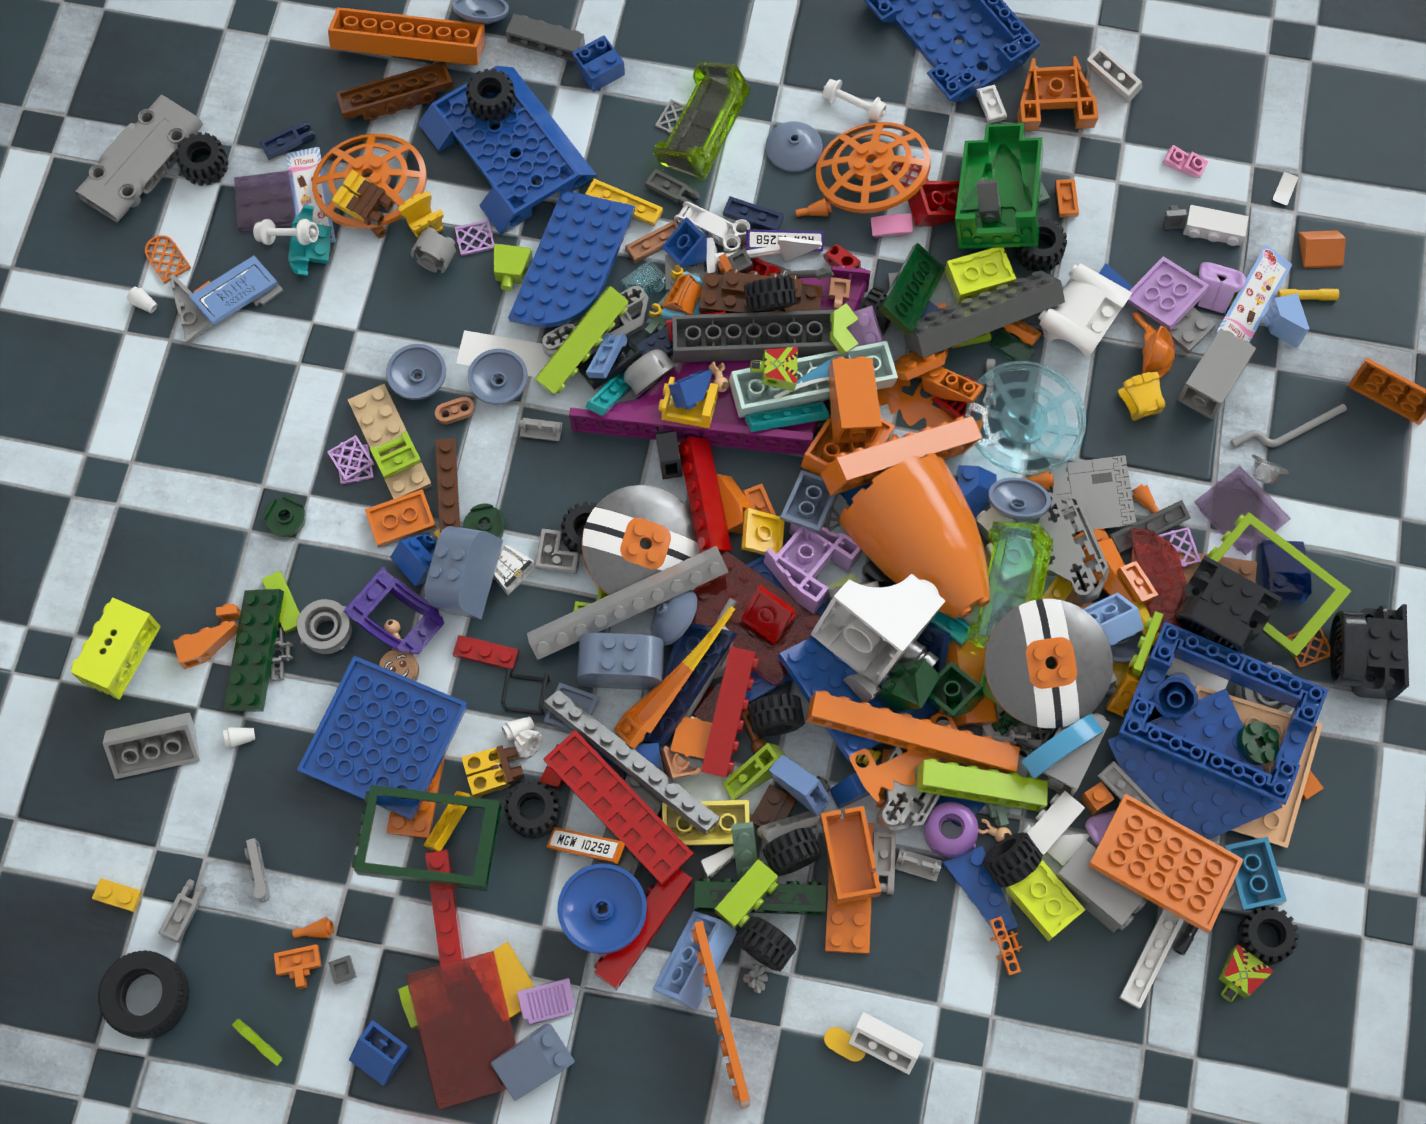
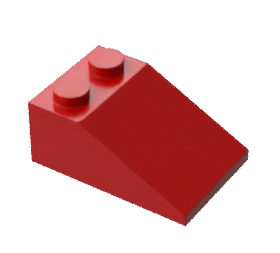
M925 181L919 191L908 199L915 225L936 226L955 221L960 181Z

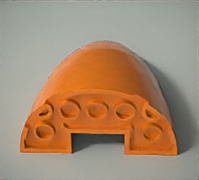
M927 453L923 458L919 459L918 456H914L890 467L872 479L873 483L868 489L865 490L863 488L852 498L853 503L849 508H844L839 523L857 546L885 575L897 584L904 581L911 574L919 580L931 582L937 588L939 596L945 600L938 611L953 619L964 618L972 613L973 610L971 608L975 606L982 608L990 602L988 568L983 542L975 517L959 484L941 456L937 457L934 453Z

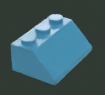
M1268 837L1224 846L1226 850L1244 859L1234 879L1243 911L1255 910L1264 906H1280L1287 901Z

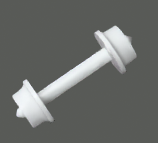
M829 79L827 84L823 86L822 97L829 100L830 104H833L838 97L869 111L867 121L869 122L871 120L880 122L882 117L886 115L887 104L882 102L879 97L874 100L873 104H870L840 90L842 86V80L840 79L838 81Z
M264 219L262 222L255 224L253 234L256 241L262 242L265 245H271L276 236H297L300 244L308 245L311 242L317 241L319 230L316 223L310 222L307 219H301L296 228H275L272 220Z

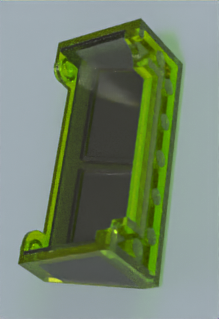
M698 62L693 72L696 86L667 143L659 141L653 150V154L661 165L697 179H707L751 91L750 86L736 64Z

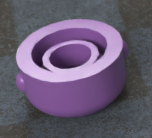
M957 802L941 803L931 810L925 820V840L932 851L939 856L945 858L958 857L976 848L979 826L974 813L965 805ZM949 820L959 823L962 829L960 836L954 839L946 838L941 833L943 823Z

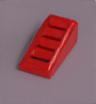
M936 396L932 399L953 420L964 416V419L971 417L976 411V407L970 402L954 400L952 404L947 405L950 400L945 399L942 401ZM957 404L960 405L956 410L953 409Z

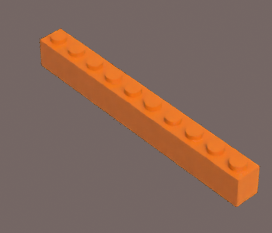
M816 691L810 698L806 722L966 766H977L981 770L995 769L1004 774L1017 772L1020 747L1013 746L1011 742L995 741L990 736H977L968 730H955L950 725H937L928 719H915L910 714H897L888 708H875L867 702L857 703L851 701L848 697L832 696L827 691Z

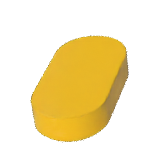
M832 1027L826 1031L824 1043L827 1048L851 1062H859L866 1054V1052L849 1044L852 1035L841 1028Z

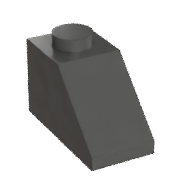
M997 180L977 181L978 208L981 222L1001 221L1002 200Z

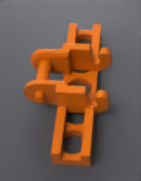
M1001 916L990 919L989 922L995 936L990 938V941L997 940L1002 954L996 956L997 959H1003L1008 975L1021 972L1014 953L1015 950L1019 952L1020 948L1023 947L1022 945L1019 946L1016 935H1018V932L1014 933L1011 931L1010 935H1008ZM996 920H999L1001 926L999 929H996L994 926ZM1009 938H1011V939H1012V941H1013V944H1014V948H1013V947H1012V945H1011V942H1010V939H1009ZM1004 941L1009 943L1007 950H1003L1001 947ZM1011 955L1012 960L1008 961L1006 957ZM1010 963H1014L1016 968L1015 971L1010 970Z

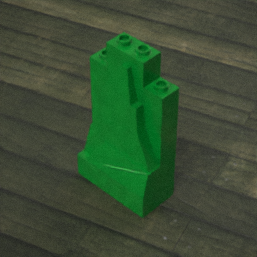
M1024 123L986 125L984 140L965 141L955 216L959 249L1038 246V209L1043 164L1042 137L1026 138ZM997 180L1002 200L1001 221L981 222L978 208L977 181Z

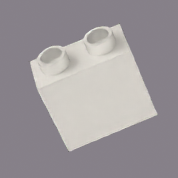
M913 574L896 585L883 588L867 587L848 580L835 594L810 635L857 673L867 676L878 686L914 641L918 639L945 600L939 596L937 588L931 582L919 580Z

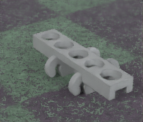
M283 627L278 628L280 637L276 638L274 653L281 651L282 655L276 658L273 654L271 666L272 681L284 680V660L290 661L293 659V656L290 655V647H293V644L288 641L284 643ZM280 663V667L276 668L275 664ZM276 671H280L279 678L275 677Z
M1011 729L1010 736L992 735L995 741H1008L1016 744L1015 738L1025 739V742L1036 747H1040L1043 741L1031 739L1032 731H1027L1026 735L1015 734L1016 731Z

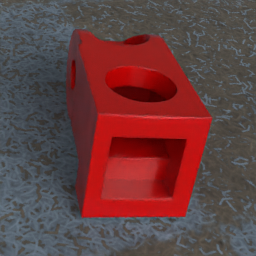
M838 244L833 245L823 255L825 261L830 266L861 268V260Z

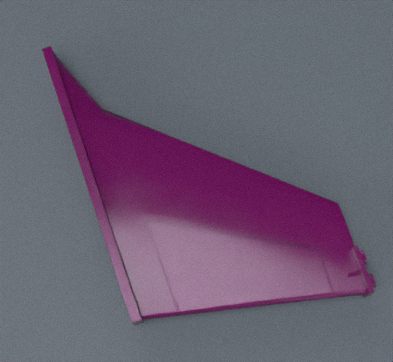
M832 266L831 270L834 275L831 277L851 280L848 301H843L842 306L847 303L852 311H857L864 292H868L871 271L865 268L854 269L846 268L845 266ZM831 277L820 280L818 278H799L803 280V284L822 286L820 310L833 309L834 299H828ZM751 360L714 361L717 367L722 362L724 363L725 369L722 373L728 382L732 371L750 368ZM713 361L679 363L637 399L616 404L604 416L589 409L570 408L569 411L571 429L575 432L656 440L655 433L675 430L677 442L682 443L688 437L709 439L710 446L803 456L812 444L818 421L750 432L745 422V417L739 418L730 384L725 392H718L710 429L662 420L659 403L660 399L665 397L663 389L665 383H669L670 377H675L676 382L698 371L709 370V365ZM714 374L711 375L707 390H709L710 383H713L715 380Z

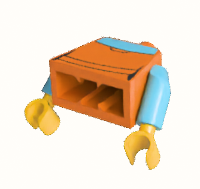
M676 265L675 271L671 270L670 276L676 282L662 305L664 309H661L658 304L654 303L651 305V308L656 309L658 312L649 311V316L652 318L662 315V318L669 320L674 315L709 314L708 312H699L702 280L688 271L683 272V267Z

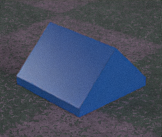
M686 217L662 245V248L680 267H686L706 261L707 237Z

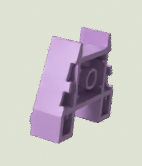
M791 523L789 533L793 536L778 554L767 548L764 563L795 602L812 614H815L826 600L829 589L815 579L816 576L830 560L849 572L860 559L862 550L846 534L829 532L824 527L818 533Z

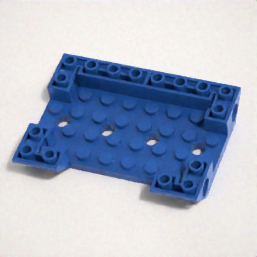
M864 0L882 22L895 23L931 64L933 69L928 71L927 75L949 101L964 102L976 94L977 89L990 86L1022 66L1040 46L1038 39L1003 0ZM939 14L941 18H934L932 15ZM959 39L962 40L964 43L960 45L956 44L954 41ZM984 66L986 70H978L977 67Z
M495 66L488 71L496 69L499 72L501 70L513 82L516 106L513 107L514 111L512 113H508L509 117H503L502 121L499 122L494 120V123H490L489 120L484 122L481 118L477 119L475 114L471 113L468 105L466 83L433 102L418 125L438 152L454 144V137L492 186L479 206L499 234L502 235L533 216L532 207L560 190L573 192L596 178L597 175L514 67ZM487 93L483 98L492 99L497 97L499 93ZM494 124L500 126L497 130H492L490 127ZM513 152L521 153V155L516 158L511 156ZM540 179L542 182L539 185H533L532 181Z

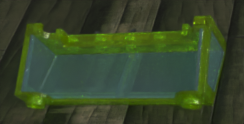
M993 521L992 529L988 533L989 541L993 545L988 570L991 600L986 606L980 608L978 622H974L968 628V639L975 646L986 648L994 627L1009 611L1021 604L1042 599L1053 538L1041 524Z

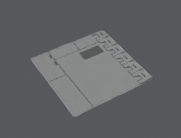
M1125 455L1049 465L1050 474H1053L1054 477L1053 494L1069 498L1068 494L1078 497L1092 530L1137 524ZM1063 503L1065 511L1062 512L1063 515L1074 511L1073 508L1069 509L1068 505ZM1076 523L1072 524L1074 531L1079 532Z

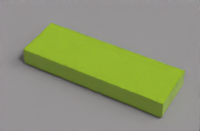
M281 570L262 578L266 589H281L284 591L279 619L284 632L287 634L297 629L300 612Z

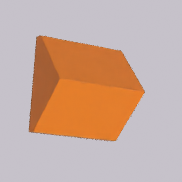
M1339 231L1298 233L1303 268L1343 266L1346 238Z

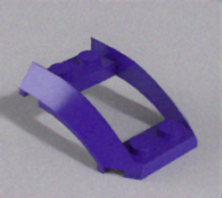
M385 567L381 568L343 611L363 629L383 643L398 651L419 654L444 625L443 618L440 616L437 608L429 605L426 599L412 591L397 578L391 576ZM388 592L408 607L423 615L403 640L389 634L367 617Z

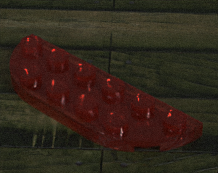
M1130 529L1129 533L1136 561L1158 593L1156 599L1147 602L1151 618H1153L1155 611L1163 614L1158 633H1160L1165 621L1182 628L1177 623L1175 614L1181 605L1180 598L1187 583L1177 550L1170 541L1157 535L1156 532L1146 529Z

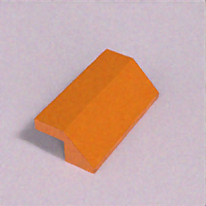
M967 641L962 647L955 642L949 644L946 665L950 661L953 662L976 682L980 683L984 669V654L987 641ZM984 694L985 697L971 712L952 719L957 728L970 724L981 727L998 722L996 703Z

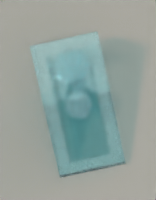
M650 259L620 281L621 292L633 286H640L647 295L651 296L653 293L660 292L666 284L665 274Z

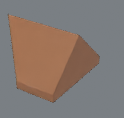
M667 746L661 748L660 754L664 773L671 779L695 775L700 772L701 769L698 767L693 768L689 765V761L684 760L677 753L674 755L668 751L669 748Z

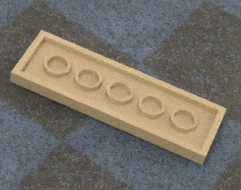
M385 384L348 399L370 448L373 446L378 447L402 436L401 433L406 431ZM404 443L380 454V457L404 447L406 444ZM422 462L384 479L393 499L422 489L425 490L432 486Z

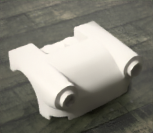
M1080 263L1079 266L1074 265L1069 272L1071 278L1063 288L1065 303L1049 308V310H1044L1038 319L1041 320L1039 324L1042 326L1043 336L1049 342L1054 339L1066 340L1075 345L1086 358H1089L1132 292Z

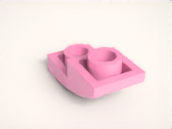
M1172 145L1162 163L1187 175L1200 178L1209 161L1193 151L1187 154L1175 145Z
M892 214L871 218L872 236L874 238L889 235L897 237L914 233L912 214Z

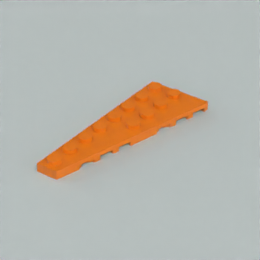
M703 921L694 923L695 929L691 930L694 944L699 943L700 951L697 952L699 964L705 967L706 973L702 975L705 987H710L712 995L708 996L711 1009L716 1010L718 1017L714 1018L717 1034H722L723 1040L720 1041L723 1057L728 1056L729 1063H726L729 1080H734L735 1086H732L735 1102L739 1101L740 1107L745 1108L750 1106V1097Z

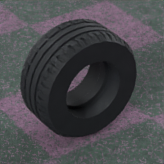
M147 950L134 951L117 959L105 972L106 974L103 975V980L100 982L101 985H99L98 1005H100L99 1009L104 1020L114 1030L137 1039L155 1038L170 1031L181 1020L189 1002L190 990L188 989V980L183 970L168 957ZM143 975H155L162 984V996L158 1005L145 1015L138 1016L132 1014L126 1005V995L130 985Z

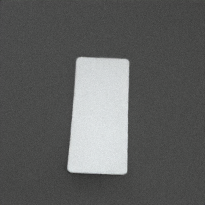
M1284 172L1273 200L1287 205L1298 177Z

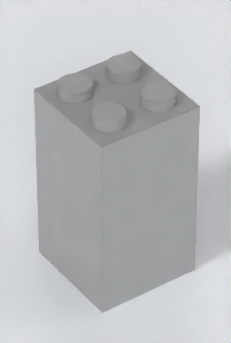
M1220 328L1186 382L1178 401L1213 420L1248 364L1256 347L1252 346L1250 342L1234 336L1232 332Z
M1090 713L1103 729V733L1088 743L1083 744L1038 776L1041 780L1048 781V788L1060 794L1066 791L1073 797L1110 723L1103 715ZM1071 725L1057 728L1054 733V736H1056L1057 734H1059Z
M1086 840L1056 876L1078 902L1113 933L1118 929L1122 931L1133 920L1134 916L1131 914H1136L1140 911L1148 900L1089 867L1088 864L1096 848Z

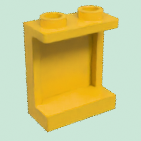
M670 377L669 383L664 385L663 395L665 397L660 399L659 403L662 420L710 429L718 398V384L710 383L709 390H706L704 399L697 402L696 407L685 410L684 407L676 408L668 385L675 382V377Z

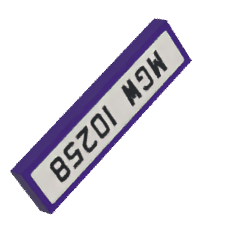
M746 230V250L778 247V237L821 241L822 246L812 251H823L824 232Z

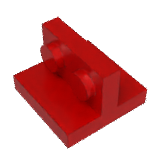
M761 585L757 588L741 620L772 643L778 641L784 628L795 619L797 614L794 612L795 609Z

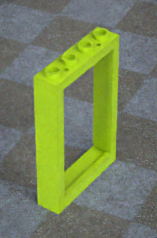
M1248 512L1246 516L1241 515L1234 524L1237 527L1232 532L1228 530L1221 538L1223 543L1219 548L1215 546L1207 555L1209 558L1219 562L1245 529L1251 525L1335 589L1293 641L1289 640L1268 622L1261 631L1295 658L1349 595L1351 590Z

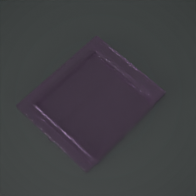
M1241 466L1216 483L1215 486L1194 502L1202 514L1223 535L1228 530L1232 532L1237 527L1234 524L1241 515L1246 516L1248 512L1274 532L1291 519ZM1249 525L1234 542L1233 546L1246 556L1266 540L1267 537Z

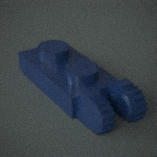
M304 122L287 128L259 143L268 160H271L303 143L314 140L316 135L313 131H309L311 128L310 124Z

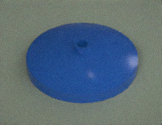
M594 864L579 870L565 883L558 899L557 912L564 934L575 946L594 954H610L627 947L640 934L646 920L647 903L640 883L628 871L611 864ZM602 907L606 908V909H607V913H606V914H605V913L600 914V913H599L600 908H602Z

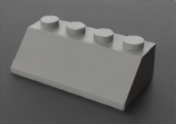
M190 712L105 731L103 746L115 779L200 760L196 730Z

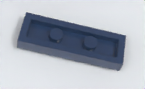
M729 196L723 210V216L734 220L743 219L750 225L764 230H779L784 218L782 213Z

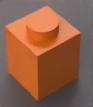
M1101 781L1086 791L1080 799L1091 815L1094 816L1113 802L1114 797Z

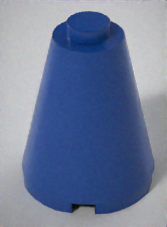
M1176 672L1161 682L1154 694L1155 707L1166 718H1178L1180 720L1191 716L1198 705V693L1190 677L1186 673Z

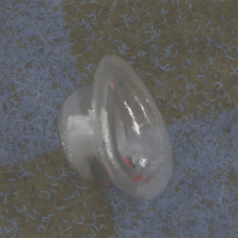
M1255 454L1251 455L1255 459L1252 475L1258 481L1265 484H1273L1281 475L1289 474L1285 468L1266 461Z

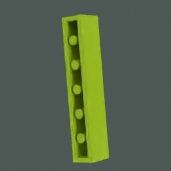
M607 287L533 380L551 395L556 392L559 394L566 386L564 383L568 377L572 378L577 373L578 368L576 367L580 362L584 363L591 355L589 353L590 349L593 346L596 348L603 340L602 334L605 331L609 332L613 328L615 318L617 316L621 317L628 309L626 305L629 301L613 287Z
M926 759L917 768L916 791L1040 812L1047 806L1048 781L1041 780L1039 777L1035 779L1032 776L1028 778L1021 777L1018 773L1004 774L995 769L981 770L977 766L963 767L955 762L940 763L936 759Z

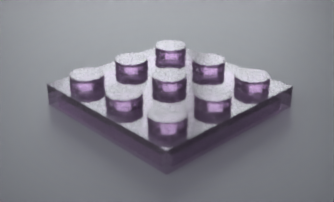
M292 170L234 177L239 231L253 230L255 224L262 222L264 219L272 220L275 227L292 225L296 217Z

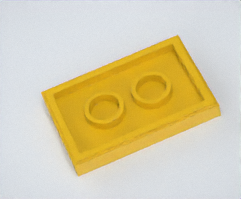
M507 941L470 965L504 1023L522 1012L517 991L535 987Z

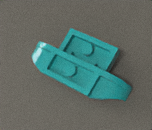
M304 205L301 212L292 222L291 228H296L301 219H307L312 222L314 206ZM316 224L319 230L318 239L308 245L300 244L297 236H290L288 262L296 275L307 277L309 261L328 264L332 226Z

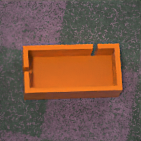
M864 806L844 809V818L840 819V810L821 813L820 823L836 904L879 897L881 887L878 873L875 872L876 863Z

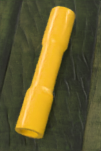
M1278 289L1277 297L1298 294L1300 300L1337 301L1339 299V289Z

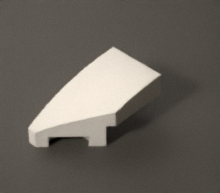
M1089 833L1061 835L1047 853L1064 866L1090 835Z

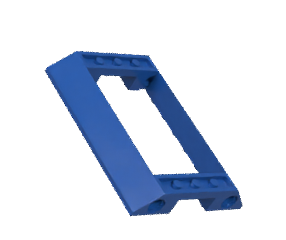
M1165 621L1125 714L1119 734L1286 805L1300 768V758L1309 734L1316 725L1328 689ZM1174 658L1294 708L1270 774L1147 722L1155 705V690L1164 681Z

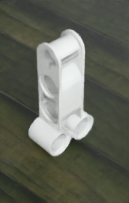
M684 202L682 210L674 217V220L679 225L686 217L689 218L707 238L713 237L716 244L723 246L725 253L740 251L741 244L746 243V230H750V224L746 220L740 219L733 224L690 202Z

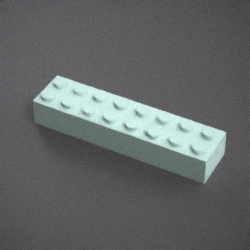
M887 341L854 347L844 355L838 350L797 359V380L834 356L846 359H854L858 356L872 358L877 390L893 387L898 378ZM750 368L732 371L729 378L739 418L745 417L747 414L830 400L829 380L813 383L796 389L782 397L774 398L773 396L784 389L762 384V373L750 372Z

